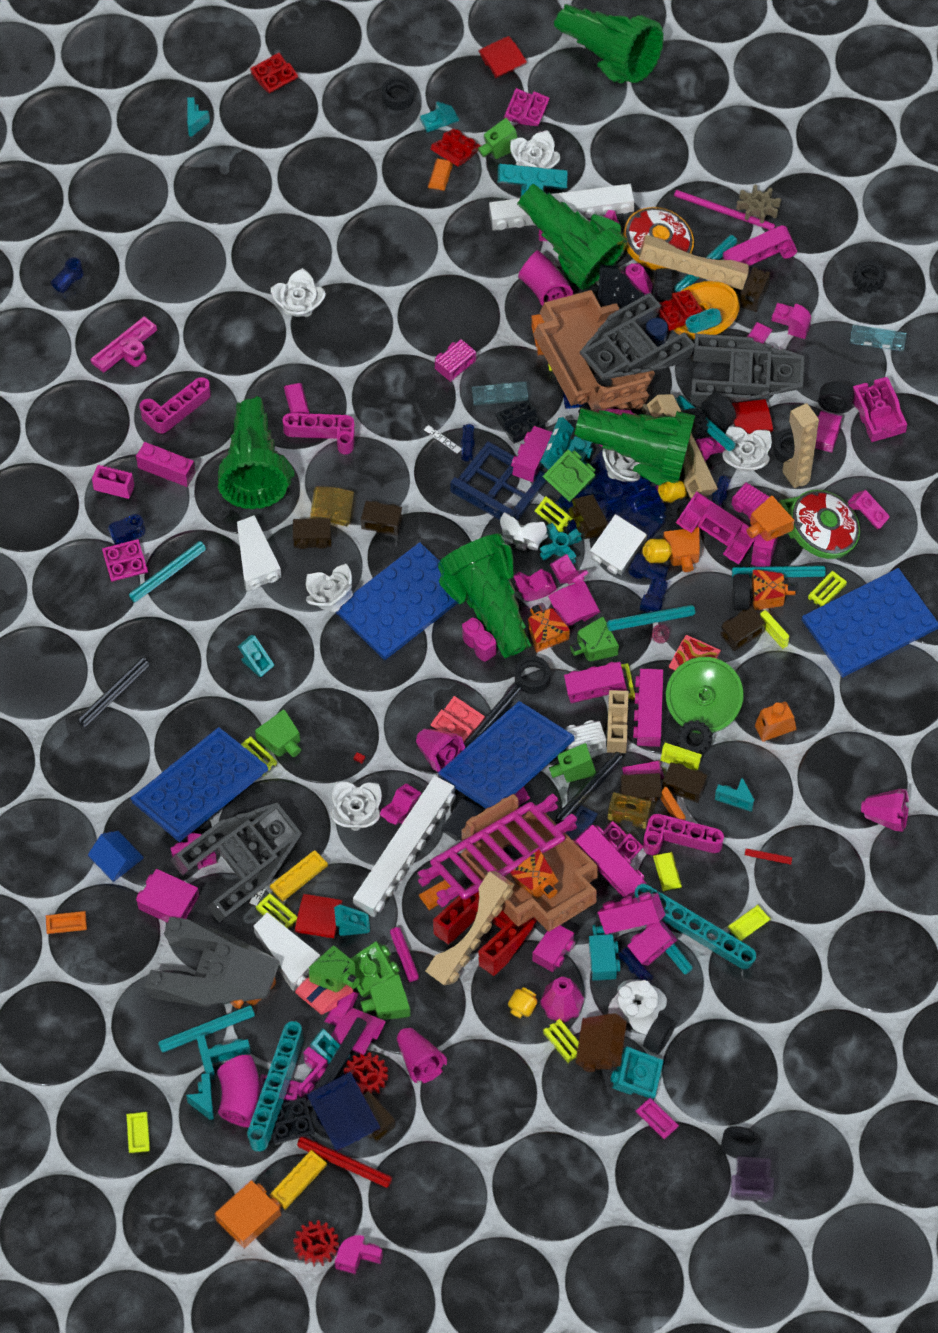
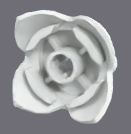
M548 130L535 134L530 141L524 138L511 140V153L518 166L550 169L560 161V154L554 152V140Z
M303 268L293 273L287 284L277 283L271 287L272 296L276 303L283 308L284 313L296 317L310 316L326 295L323 288L314 286L312 276Z
M729 426L726 435L735 442L736 447L732 451H723L724 461L742 474H747L749 471L766 466L770 460L768 452L772 443L770 431L755 430L751 434H747L740 427Z
M602 450L608 476L611 479L623 482L638 481L640 479V475L633 471L634 466L640 464L639 462L615 451Z
M503 513L500 519L502 537L505 543L516 545L515 548L518 550L526 551V548L538 550L539 544L548 537L544 522H531L525 526L519 525V521L507 513Z
M345 563L336 567L331 576L320 572L307 574L306 588L310 594L306 598L307 603L317 605L319 608L330 610L331 612L338 611L353 596L351 590L352 574L348 565Z
M347 781L336 782L332 791L334 808L330 812L332 820L336 824L349 827L354 831L374 825L380 818L379 805L382 794L379 784L368 782L360 787H356Z
M626 980L619 985L616 996L609 1004L608 1014L616 1013L629 1022L635 1031L647 1035L651 1025L658 1017L659 1011L664 1010L666 1007L667 998L660 989L650 985L646 980ZM636 1000H639V1001H641V1004H640V1005H637V1002H636V1003H634V1002H635Z

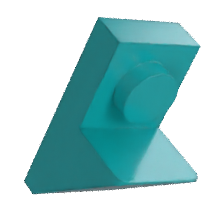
M194 97L187 98L189 136L195 135L210 121L209 112L199 111V105L195 104Z
M437 101L436 110L421 115L420 121L428 133L458 122L459 118L452 106Z
M250 635L237 646L244 656L241 659L242 662L259 677H262L275 666L255 635Z
M741 778L737 790L727 785L722 786L718 784L715 800L752 812L754 798L743 778Z
M340 904L334 907L336 926L339 927V935H355L370 932L368 913Z
M321 1029L310 1043L311 1049L326 1059L329 1064L340 1044L325 1029ZM350 1054L348 1055V1057H347V1059L345 1060L344 1064H345V1063L347 1062V1060L350 1058V1056H351Z
M201 1074L202 1081L198 1082L199 1094L186 1095L187 1101L208 1119H214L210 1074Z

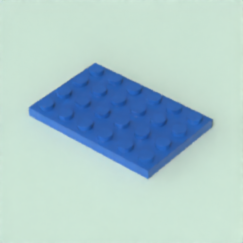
M419 542L354 592L353 596L336 613L385 661L458 603L439 584L441 573L438 569V563L440 561Z
M899 568L802 616L803 623L842 678L938 629L937 620Z
M518 701L442 768L438 775L440 779L454 785L457 790L484 808L492 807L503 798L518 792L575 740L574 735Z
M218 727L130 799L135 806L180 842L266 773L268 767Z

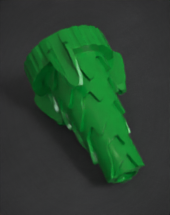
M564 4V8L554 20V27L559 31L577 39V43L584 45L588 50L603 59L597 65L613 82L621 84L625 81L631 83L642 81L651 73L661 55L664 39L663 28L657 21L642 15L628 19L625 16L606 15L598 11L594 13L587 9L580 10L569 4Z
M535 184L530 185L529 189L517 202V205L530 216L532 222L543 232L541 235L554 246L553 250L559 255L558 259L568 280L571 283H575L581 290H586L599 281L600 265L614 266L626 249L627 238L621 234V226L617 222L597 214H593L589 221L579 211L574 212L566 203L559 202L550 193L546 194Z
M256 396L236 404L234 435H231L228 455L219 465L218 490L222 497L234 506L245 509L269 507L277 503L286 494L287 488L291 485L290 479L294 477V470L284 455L279 456L278 451H275L274 439H271V430H268L267 413L264 410L263 400Z
M581 408L575 428V435L583 440L603 445V449L615 451L623 456L634 459L640 464L634 466L633 471L660 486L665 482H679L695 415L679 411L676 412L675 417H653L623 412L620 415L600 410L596 412Z
M492 534L476 539L452 551L438 563V569L441 573L439 579L440 586L459 605L463 604L466 600L469 607L474 609L479 621L485 625L487 631L492 633L504 658H509L531 647L524 631L526 626L518 611L519 605L514 596L516 592L510 581L513 578L512 550L505 543L501 534Z

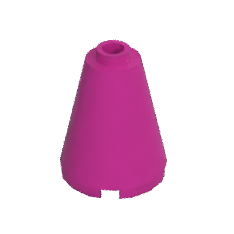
M413 1028L402 1029L398 1033L397 1042L410 1078L415 1083H418L417 1081L427 1083L435 1079L442 1073L441 1068L443 1064L446 1066L447 1058Z

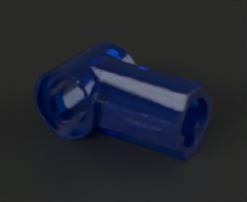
M72 257L65 262V267L51 281V285L56 291L63 293L74 281L80 280L83 277L84 272L80 260Z
M636 554L628 569V573L637 579L645 577L663 584L669 568L657 563H649L643 554Z
M660 577L652 579L647 594H644L640 604L641 611L650 613L661 610L668 582Z

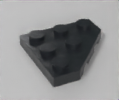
M600 265L598 303L600 307L617 303L619 309L645 296L619 266Z

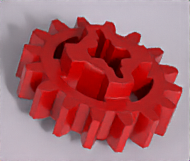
M371 1052L367 1056L360 1054L359 1058L354 1055L353 1062L347 1061L348 1068H344V1074H346L344 1081L348 1082V1089L353 1087L354 1094L358 1091L361 1092V1096L367 1091L371 1094L372 1091L379 1093V1086L384 1088V1081H388V1075L386 1074L388 1073V1068L384 1067L385 1061H379V1055H376L374 1058L371 1057Z
M320 1220L317 1221L316 1225L309 1221V1227L302 1225V1232L297 1231L296 1236L298 1238L294 1239V1245H297L294 1247V1251L299 1253L298 1259L305 1258L304 1263L306 1265L311 1261L313 1267L316 1266L317 1262L324 1266V1260L331 1262V1255L336 1256L337 1251L335 1249L339 1248V1243L336 1242L339 1240L338 1234H334L335 1229H328L327 1222L321 1226ZM326 1235L330 1239V1245L325 1241ZM303 1243H305V1245L308 1246L307 1251L303 1249Z

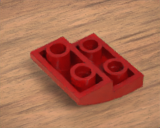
M509 36L478 50L486 66L489 65L495 78L503 76L527 63L521 51Z
M280 53L250 68L251 74L268 93L299 77L290 63L287 64Z
M453 128L445 132L441 140L433 143L430 150L459 167L477 153L481 145L476 143L474 139L463 135L461 131Z
M687 289L673 293L671 300L659 303L661 307L658 314L667 323L668 330L671 331L686 325L687 318L703 312L690 290Z
M766 399L731 403L736 411L733 427H740L747 434H751L755 430L773 432Z
M303 894L295 932L334 938L338 927L335 922L334 907L339 904L342 905V900Z

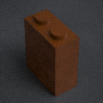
M616 1013L582 1018L576 1064L587 1072H594L598 1069L609 1070L612 1067L621 1066L627 1021Z

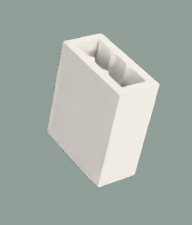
M615 514L591 548V559L598 564L603 563L606 565L611 573L615 575L618 573L622 576L647 540V534Z

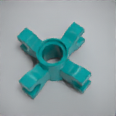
M553 523L546 526V533L553 543L540 548L542 552L540 557L544 561L553 554L557 556L567 554L572 564H575L576 560L574 558H576V554L569 546L582 541L581 533L577 529L568 535L563 532L558 533Z

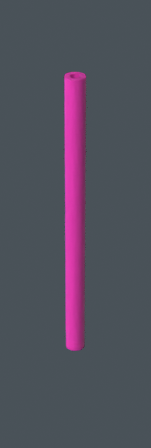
M676 190L674 197L768 230H772L776 226L767 221L760 223V219L753 216L745 220L744 213Z

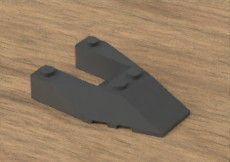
M648 293L610 314L594 336L581 349L580 355L602 380L675 366L688 359L696 345L685 333L678 335L659 347L652 342L640 326L655 318L661 305L651 293Z
M695 334L696 346L694 348L693 361L729 363L730 374L729 382L692 379L691 404L693 406L701 407V403L712 393H719L731 403L803 389V355L785 349L773 348L771 344L756 342L751 337Z
M274 803L219 821L178 852L170 861L183 876L217 850L240 879L238 883L207 907L220 923L272 881V878L302 833L278 803Z
M169 918L164 936L171 946L203 950L195 976L150 970L144 988L152 999L210 1007L211 1004L217 1003L224 1005L237 1000L244 1002L268 998L280 963L279 960L231 934L188 919Z

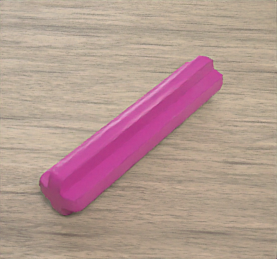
M399 927L392 928L390 935L408 981H416L419 979V975L401 929Z

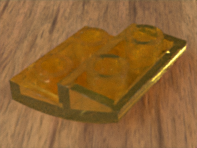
M315 487L309 519L331 518L332 523L347 527L350 522L354 492L333 487Z

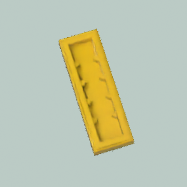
M314 850L270 885V889L283 902L324 870L328 863Z
M310 1150L272 1191L270 1198H275L280 1206L286 1210L326 1167L327 1163Z

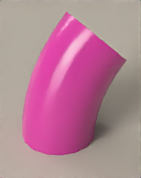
M539 250L530 256L518 274V278L535 293L542 306L545 302L573 295V290L564 275Z
M241 1055L225 1062L217 1072L222 1090L218 1114L235 1125L249 1128L260 1097V1079L253 1057Z

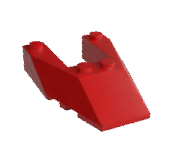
M479 892L467 899H462L458 896L433 919L434 935L449 945L475 921L478 912ZM501 911L491 922L502 930L478 951L479 966L495 976L510 961L537 921L536 918L533 917L517 926Z

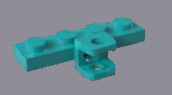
M499 164L498 183L522 185V197L532 184H535L542 190L544 187L566 189L567 171Z

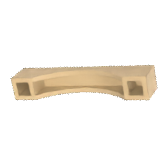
M646 234L640 248L639 260L710 281L722 282L743 290L748 276L747 264L734 260H713L695 256L677 249L663 239Z
M673 394L657 395L647 404L653 417H675L677 411L681 412ZM691 433L683 463L685 472L684 485L690 498L693 497L696 491L708 498L718 488Z
M807 403L790 412L789 422L794 437L795 453L793 458L784 462L783 474L794 488L806 485L811 478L819 419Z
M497 871L488 872L479 886L478 912L470 931L456 946L435 955L426 969L428 974L443 985H450L457 981L460 976L459 971L470 961L469 956L471 952L479 947L482 935L490 930L492 926L491 921L502 911L501 906L505 900L511 897L515 884Z

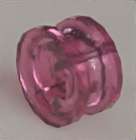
M663 624L656 625L652 630L653 640L659 644L667 642L670 633L669 628ZM658 632H664V636H658Z

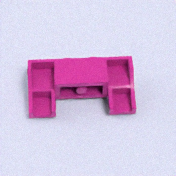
M697 491L676 521L678 525L690 533L698 526L725 544L727 548L723 555L738 565L756 538H750L747 534L746 529L749 528L748 525Z

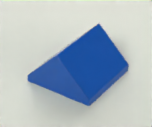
M119 831L101 834L88 853V857L112 882H115L144 859Z

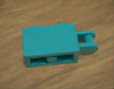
M594 924L592 925L593 936H589L592 981L616 979L617 972H620V961L615 958V953H618V942L613 940V934H605L603 926H596Z

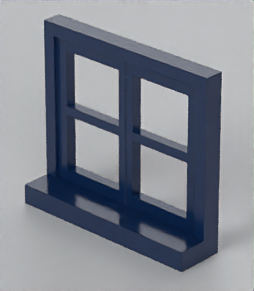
M487 442L458 479L456 477L452 479L450 489L451 493L499 520L503 513H507L518 521L547 484V481L543 478L545 473L539 470L534 479L535 482L526 493L510 486L506 482L513 473L511 463L514 456ZM490 455L509 465L500 479L480 469ZM476 472L496 483L487 495L468 485V482ZM502 487L521 497V500L513 510L493 499Z

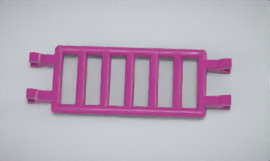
M554 794L548 796L545 801L537 806L532 802H528L430 860L432 867L418 872L420 877L418 882L424 887L439 875L446 880L451 887L436 893L439 898L437 903L441 908L458 895L462 899H467L479 892V886L483 880L458 856V852L466 848L487 872L497 871L473 845L475 842L483 839L507 865L497 871L502 876H506L538 849L543 854L565 841L563 833L577 828V825L574 823L577 821V818L570 814L564 821L554 825L544 815L546 812L554 811L558 808V805L555 803L558 801V798ZM531 811L555 838L545 842L521 816ZM514 820L539 847L530 852L505 825ZM499 830L522 854V857L513 861L489 834ZM450 858L474 885L465 890L445 869L441 862Z

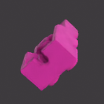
M888 376L875 380L871 387H868L867 383L853 386L855 394L853 404L860 413V419L866 426L871 442L906 433L907 423L900 410L899 400Z

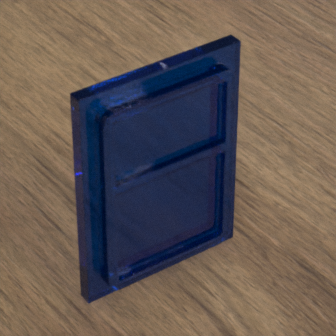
M351 1072L307 1094L336 1152L380 1129Z

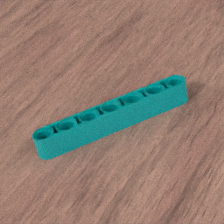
M640 884L636 887L633 898L639 897V892L658 893L660 901L665 907L663 908L665 916L661 919L663 922L739 968L748 969L753 965L756 959V952L753 948L651 886ZM672 913H679L682 919L677 920L673 918ZM695 923L698 925L699 929L693 930L690 928L689 924ZM707 934H714L716 940H709ZM724 944H730L733 950H726ZM741 955H748L751 961H744Z
M296 1021L288 1022L284 1026L248 1129L249 1143L254 1151H263L269 1144L304 1042L302 1027Z

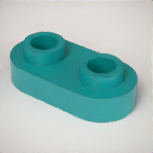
M711 308L690 316L685 324L690 333H698L718 325L722 321V316L718 309Z

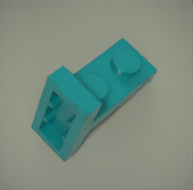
M205 1036L196 1037L205 1074L209 1073L211 1080L215 1079L212 1064L227 1061L237 1056L251 1054L248 1039H237L231 1044H218L208 1049Z

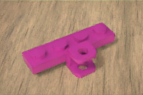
M146 317L141 318L90 359L91 363L103 373L123 357L130 365L138 367L147 360L146 354L143 352L144 346L142 342L157 331L156 325Z

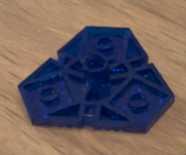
M601 450L590 463L596 470L594 472L596 477L589 483L590 486L588 485L574 499L593 494L608 524L616 514L647 534V540L651 539L666 522L664 520L666 517L664 516L666 507L655 486L651 487V482L640 476L638 481L632 482L611 479L608 476ZM561 496L555 502L567 514H569V508L573 507L572 501L569 502L564 496ZM558 512L561 518L564 519V516ZM573 519L567 522L566 528L569 533L577 529Z

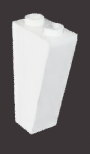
M255 516L238 521L237 526L246 591L258 589L261 585L273 583L280 579V566Z
M266 913L254 925L255 936L268 955L280 961L278 970L290 988L295 991L309 977V967L321 956L269 913Z

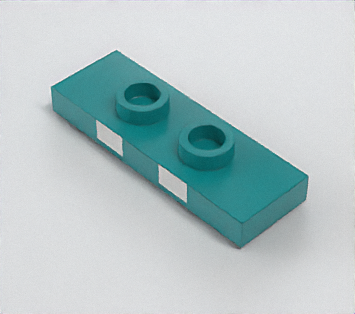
M564 417L558 418L540 461L548 470L564 454L574 427Z

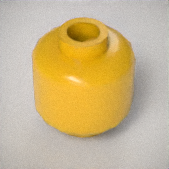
M680 480L678 483L665 482L658 487L659 497L665 502L672 503L686 496L685 485Z
M649 539L642 549L643 556L649 563H664L669 559L672 552L670 544L665 539Z
M524 987L516 989L508 1002L509 1008L512 1009L510 1013L520 1019L522 1016L529 1017L538 1003L535 998L536 994Z

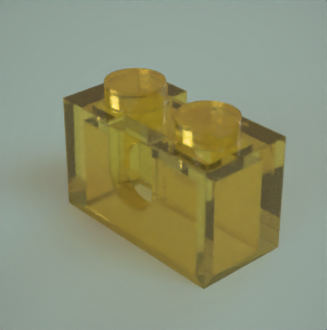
M613 792L608 808V820L619 823L622 820L633 822L632 826L646 829L651 812V801ZM626 804H633L636 806V809H629L626 807Z

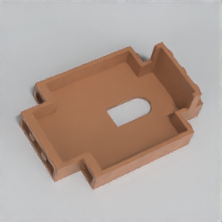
M592 290L545 302L540 311V315L545 323L538 324L533 335L571 406L588 402L592 411L598 409H640L649 397L646 389L655 375L654 371L611 378L612 385L604 387L597 383L586 360L580 355L581 349L594 336L608 316L619 310L617 303L600 307Z
M512 794L507 798H503L494 806L486 808L484 812L477 816L471 817L466 822V826L461 830L462 841L518 809V798ZM531 811L521 816L545 842L555 838ZM546 813L544 814L554 825H557ZM514 820L505 825L530 852L539 847ZM499 830L489 834L502 849L507 846H513ZM563 833L565 841L543 853L558 879V883L554 885L557 894L553 898L549 899L545 894L535 898L516 884L510 873L504 876L515 885L512 889L511 897L502 904V911L517 926L535 917L550 932L596 903V889L590 882L597 878V865L566 833ZM483 839L473 844L497 871L507 866ZM465 849L460 854V858L481 880L485 879L488 872Z

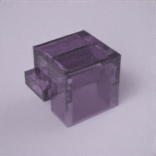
M737 1157L735 1175H732L731 1198H734V1200L757 1202L773 1201L774 1178H770L771 1159Z

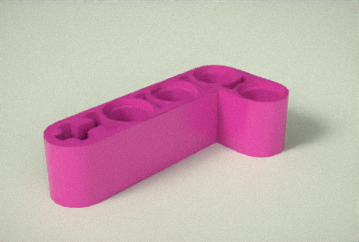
M778 226L726 250L723 253L724 260H734L750 266L779 252L783 258H791L797 253V249L787 227Z
M203 377L195 379L162 406L152 399L142 400L140 411L143 421L157 433L162 434L169 431L210 398L211 392L208 379Z
M288 413L283 417V430L288 437L337 439V448L341 454H350L354 449L355 424L353 417L349 415Z
M654 814L650 817L646 828L643 849L648 855H656L659 853L664 840L710 853H718L723 848L724 834L716 828L662 814ZM658 824V825H661L662 827L656 828V827H654L653 825ZM678 829L681 832L675 833L672 830ZM697 834L700 837L694 838L691 835ZM653 841V842H656L657 844L651 845V844H649L648 842Z

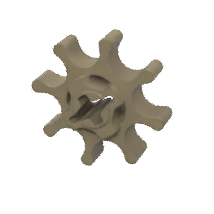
M753 185L752 193H747L744 190L740 191L739 198L744 201L738 200L736 209L747 210L745 220H748L751 216H756L760 218V223H764L765 215L777 218L778 209L773 207L779 208L781 199L770 198L772 188H769L767 192L758 191L757 185Z

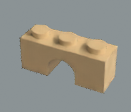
M609 690L607 752L626 753L628 691Z

